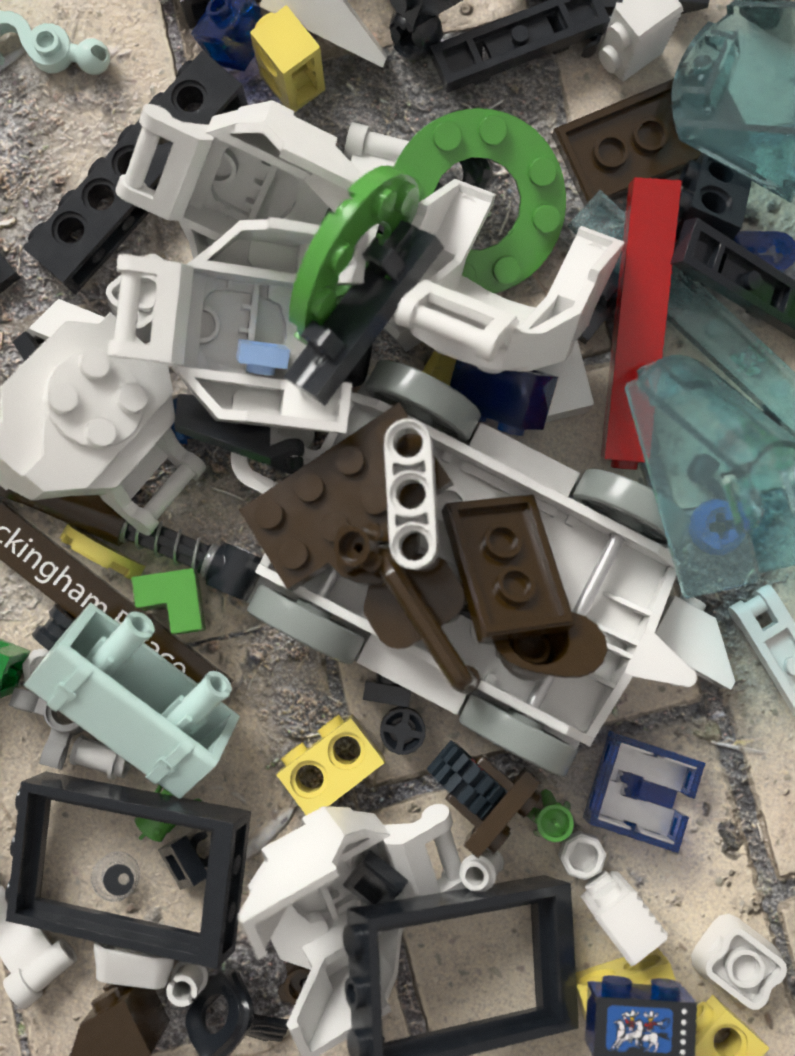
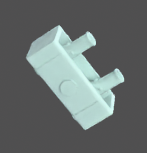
M90 602L57 640L25 682L24 686L46 701V705L55 712H61L146 775L145 778L153 784L158 783L175 797L181 799L217 765L240 718V715L222 702L232 692L231 684L223 674L217 671L208 672L205 678L198 684L146 645L144 642L152 636L155 630L152 621L143 613L130 612L123 623L120 624Z

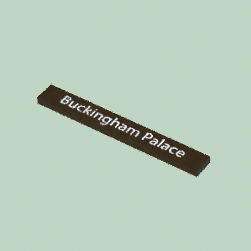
M0 500V560L75 618L83 612L90 602L120 624L123 623L130 612L143 613L152 621L155 630L152 636L144 643L198 684L210 671L220 672L229 680L230 684L234 682L233 679L176 635L171 634V631L144 610L136 608L131 600Z

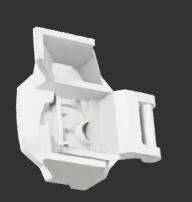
M273 100L242 106L238 110L213 116L209 125L181 122L173 118L164 108L153 104H146L139 119L142 129L128 170L125 175L120 176L115 192L124 201L168 221L178 220L189 241L194 259L240 220H263L274 217L320 225L328 208L335 213L344 200L352 199L348 194V188L362 177L363 174L335 146L337 137L293 116L295 111ZM162 137L173 142L155 191L148 188L144 181L159 139Z
M453 179L419 202L416 216L411 224L437 236L444 249L417 285L400 301L395 314V323L408 328L413 336L432 347L438 353L475 365L487 373L495 374L504 370L528 372L565 361L571 354L577 339L589 326L596 304L622 252L625 242L581 226L548 295L537 307H530L505 299L484 289L469 278L462 276L466 258L488 216L496 194Z
M274 217L263 220H240L214 244L187 264L135 255H118L116 271L121 273L115 338L114 340H109L107 356L172 366V369L215 421L281 429L347 433L352 383L343 382L326 406L293 386L283 377L306 347L305 344L293 336L297 331V326L289 322V304L298 270L320 225ZM365 233L354 247L353 257L347 268L340 273L337 285L363 284L366 260L363 258L362 253L367 248L369 233ZM142 276L157 277L150 345L135 343ZM238 339L286 345L290 349L288 369L275 368V375L272 376L246 372L247 364L239 363L236 358Z
M58 299L27 330L32 337L38 336L46 341L0 386V486L5 490L10 489L31 501L66 496L100 495L105 503L136 530L150 536L159 525L157 519L190 480H197L206 470L205 463L197 455L182 447L171 429V425L175 422V411L172 399L174 391L168 365L107 356L109 340H114L117 318L111 312L106 317ZM135 335V343L144 344V343ZM168 459L177 469L143 508L139 507L131 499L160 465Z
M443 804L429 806L422 813V818L414 823L383 825L374 813L353 811L350 807L323 806L303 817L302 827L261 849L264 862L248 885L250 895L238 917L258 960L268 955L265 948L271 939L280 960L310 969V973L287 1022V1027L301 1056L322 1055L346 1040L348 1031L351 1030V1008L345 996V981L349 978V956L343 945V930L347 926V909L365 906L366 904L346 889L343 883L365 855L371 850L408 880L402 892L393 901L466 888L460 879L461 861L450 830L453 820L448 807ZM433 839L444 869L441 878L438 880L436 879L425 846L426 843ZM404 928L378 932L382 1017L392 1011L387 1001L398 975L401 937Z

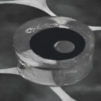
M119 851L105 855L95 864L91 872V885L94 892L103 900L110 902L121 901L127 898L135 890L140 880V868L137 861L131 855Z

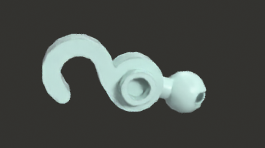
M0 11V37L8 32L17 33L21 44L40 70L47 73H58L65 70L71 62L77 63L84 72L90 75H100L107 70L110 64V52L108 47L100 40L86 38L79 44H74L67 33L58 25L44 23L32 30L28 22L21 15L12 11ZM0 52V66H2L5 59Z

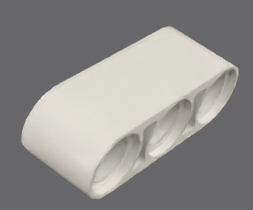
M403 419L390 426L385 434L384 441L389 542L391 554L398 564L408 569L421 570L432 565L439 554L434 446L431 436L423 424L416 420ZM412 433L422 437L423 447L416 456L405 458L397 454V443L402 436ZM410 483H419L425 487L426 498L423 504L415 509H405L399 501L402 488ZM412 533H422L428 539L429 549L421 560L410 561L403 555L402 543Z

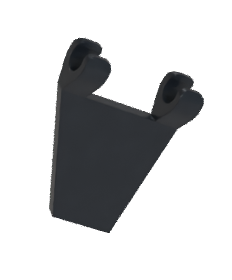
M178 394L175 432L270 465L287 474H293L304 466V459L300 457L305 453V445L302 440L289 438L270 446L271 427L215 421L194 395Z

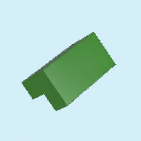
M194 568L131 577L135 607L144 611L168 608L171 634L179 635L206 631L199 576Z

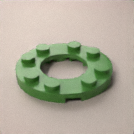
M475 108L455 111L441 116L421 128L404 147L396 159L394 167L414 178L419 188V202L434 193L441 176L457 162L472 157L488 158L500 164L515 180L520 196L518 217L509 233L497 244L481 250L471 249L466 258L462 276L469 278L492 293H498L521 283L531 276L552 252L559 238L565 218L566 189L564 177L559 162L549 144L533 127L523 120L493 109Z
M383 165L376 167L354 182L348 188V194L352 199L344 200L334 215L330 212L328 213L306 251L294 282L289 304V322L297 326V331L293 336L306 346L308 343L301 334L309 323L314 320L322 326L343 297L340 296L336 301V287L339 276L349 265L354 254V247L360 238L371 227L379 224L384 227V234L377 233L376 238L379 239V244L383 245L401 220L411 224L416 216L420 200L418 185L414 178L394 166ZM388 275L385 276V278L392 280Z

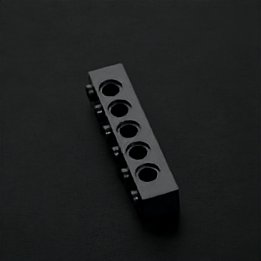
M201 51L193 61L185 62L178 70L176 80L164 93L156 94L149 102V104L164 108L173 118L181 122L209 125L213 116L238 110L239 107L247 106L248 104L242 83L204 51ZM190 103H202L201 107L196 111H184ZM139 120L135 125L131 124L121 132L115 147L105 157L98 158L91 165L85 180L76 189L68 191L61 198L58 209L46 222L38 224L31 231L28 242L23 247L38 264L74 295L79 292L150 213L124 201L115 192L120 176L125 175L139 138L142 129ZM169 141L165 144L157 145L144 181L148 188L156 191L173 142ZM107 197L114 198L113 204L109 208L97 210V206L102 199ZM84 230V235L78 242L67 243L68 237L73 231Z

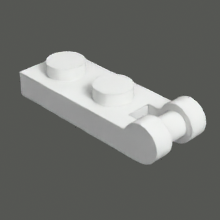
M766 584L754 592V598L745 603L741 600L728 607V612L734 623L744 633L792 714L795 716V622L776 591ZM766 612L773 622L761 628L756 617Z

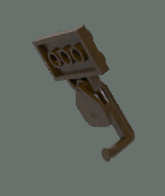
M397 403L243 506L239 511L287 590L295 591L331 566L345 579L362 586H368L363 611L381 642L394 649H406L422 640L451 687L462 694H469L474 692L480 684L479 672L474 667L464 663L442 629V626L457 617L464 607L465 594L461 583L448 563L440 557H437L435 562L428 568L421 570L408 569L396 562L389 546L383 545H390L384 450L385 434L395 422L410 419L401 404ZM412 433L402 436L397 443V454L405 458L416 456L423 447V439L419 435ZM434 455L436 494L438 496L454 484ZM419 483L407 484L402 488L399 495L401 506L405 509L418 508L426 498L425 487ZM370 522L380 525L383 530V537L379 541V554L383 558L381 568L374 573L367 572L364 568H356L351 573L340 571L334 554V541L339 527L345 523L352 524L355 527H365ZM420 533L408 535L402 543V552L406 559L417 561L425 557V554L418 553ZM359 543L356 547L357 552H361L363 550V545L361 543Z

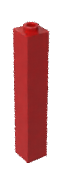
M634 177L628 186L623 242L625 243L621 254L600 455L604 459H611V468L638 470L639 462L651 463L672 264L670 263L675 247L682 180Z

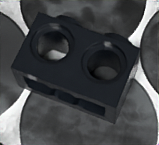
M707 145L696 161L690 159L679 180H682L681 186L683 189L680 193L675 239L679 240L685 220L699 218L733 240L742 229L755 166Z

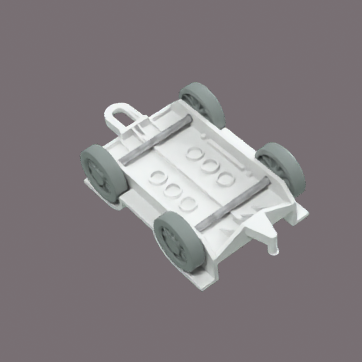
M378 361L371 375H367L358 393L351 392L347 433L329 432L323 445L317 451H312L305 447L304 455L300 456L304 459V466L397 403H400L410 419L420 422L428 430L434 446V455L454 484L437 496L439 554L437 557L444 559L461 583L441 512L445 503L534 494L571 612L586 616L598 625L606 637L608 650L604 663L594 673L581 678H562L549 675L547 678L537 681L522 680L513 676L504 668L501 660L495 655L496 649L492 642L478 644L472 621L459 614L443 625L442 629L464 663L474 667L480 675L478 688L472 693L462 694L451 687L422 640L406 649H394L381 642L363 611L368 586H362L345 579L331 566L292 592L287 590L266 554H264L255 571L261 576L247 600V603H249L247 611L272 628L337 661L350 665L355 660L360 665L446 710L460 715L459 722L490 742L548 772L565 777L578 753L577 747L579 743L591 746L594 738L632 677L665 682L673 686L691 687L696 683V672L655 634L677 572L682 564V561L674 556L677 548L681 547L693 523L692 518L681 506L664 495L616 473L601 469L585 470L580 479L578 477L579 472L482 422L477 425L481 417L479 409L468 398L442 381L396 361ZM272 430L270 432V446L288 439ZM231 452L233 472L245 486L263 494L278 484L252 470L249 465V458ZM420 533L418 553L426 555L429 549L428 539L424 534Z

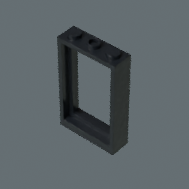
M47 771L21 781L20 789L15 799V807L18 811L16 831L10 845V854L13 857L11 877L5 891V899L8 903L7 922L213 969H218L235 952L251 811L187 798L178 799L172 795ZM51 800L212 832L200 933L41 898Z
M542 875L495 883L486 892L470 891L465 888L347 909V926L343 930V945L349 956V978L345 981V996L351 1008V1030L347 1034V1048L350 1056H470L579 1029L571 883ZM531 905L536 1007L383 1043L378 932Z

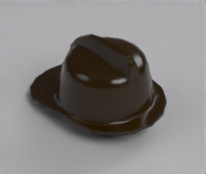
M572 612L575 625L569 631L492 642L496 649L495 655L501 660L504 668L513 676L529 681L544 679L549 675L562 678H581L594 673L604 663L608 649L606 637L598 625L586 616Z

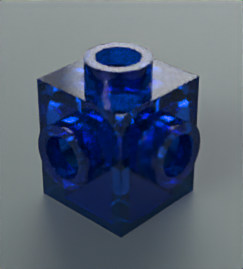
M211 0L191 35L202 50L220 66L244 72L255 57L250 31L255 28L257 22L262 18L260 14L261 9L254 0Z

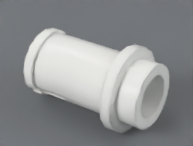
M83 735L76 739L70 753L71 764L107 773V778L110 780H115L117 777L125 778L131 767L128 761L102 742L86 738Z
M485 850L479 859L473 854L465 858L459 870L460 879L464 886L470 891L486 892L494 885L498 872L503 870V856L498 850L494 855Z
M179 961L172 971L171 982L167 985L166 993L169 1001L179 1007L190 1005L192 999H195L204 990L208 982L207 967Z

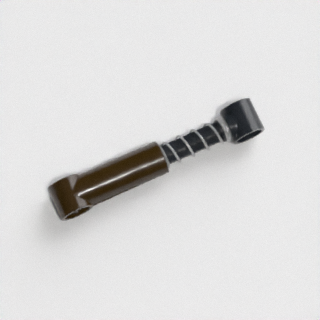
M0 486V496L20 504L22 503L112 544L121 546L123 543L131 541L135 543L138 550L147 548L154 551L157 558L166 556L172 559L176 566L184 564L198 570L196 571L197 574L199 573L202 577L206 578L208 586L238 599L248 600L259 574L255 571L262 558L225 542L221 546L216 544L206 545L200 542V537L195 540L181 534L182 529L176 532L162 526L163 521H160L158 527L150 536L144 535L105 503L100 495L66 496L31 501L10 489L5 490Z

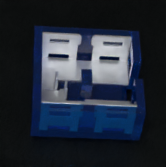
M609 730L583 818L591 825L679 853L689 817L681 811L673 809L677 792L695 799L706 763L696 758Z

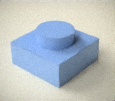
M238 339L236 358L239 363L247 364L246 372L272 376L275 375V368L288 369L290 349L286 345Z

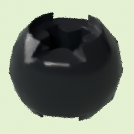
M395 11L389 26L391 38L395 44L393 46L395 51L405 58L416 61L429 58L430 46L441 42L443 38L442 24L438 17L440 14L412 28L402 14Z

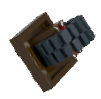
M452 740L449 741L427 767L428 772L449 792L445 799L475 826L466 836L463 846L478 859L485 850L494 855L511 834L509 832L511 828L507 826L516 813L525 818L542 797L541 793L537 790L542 783L526 767L512 781L482 754L475 760Z

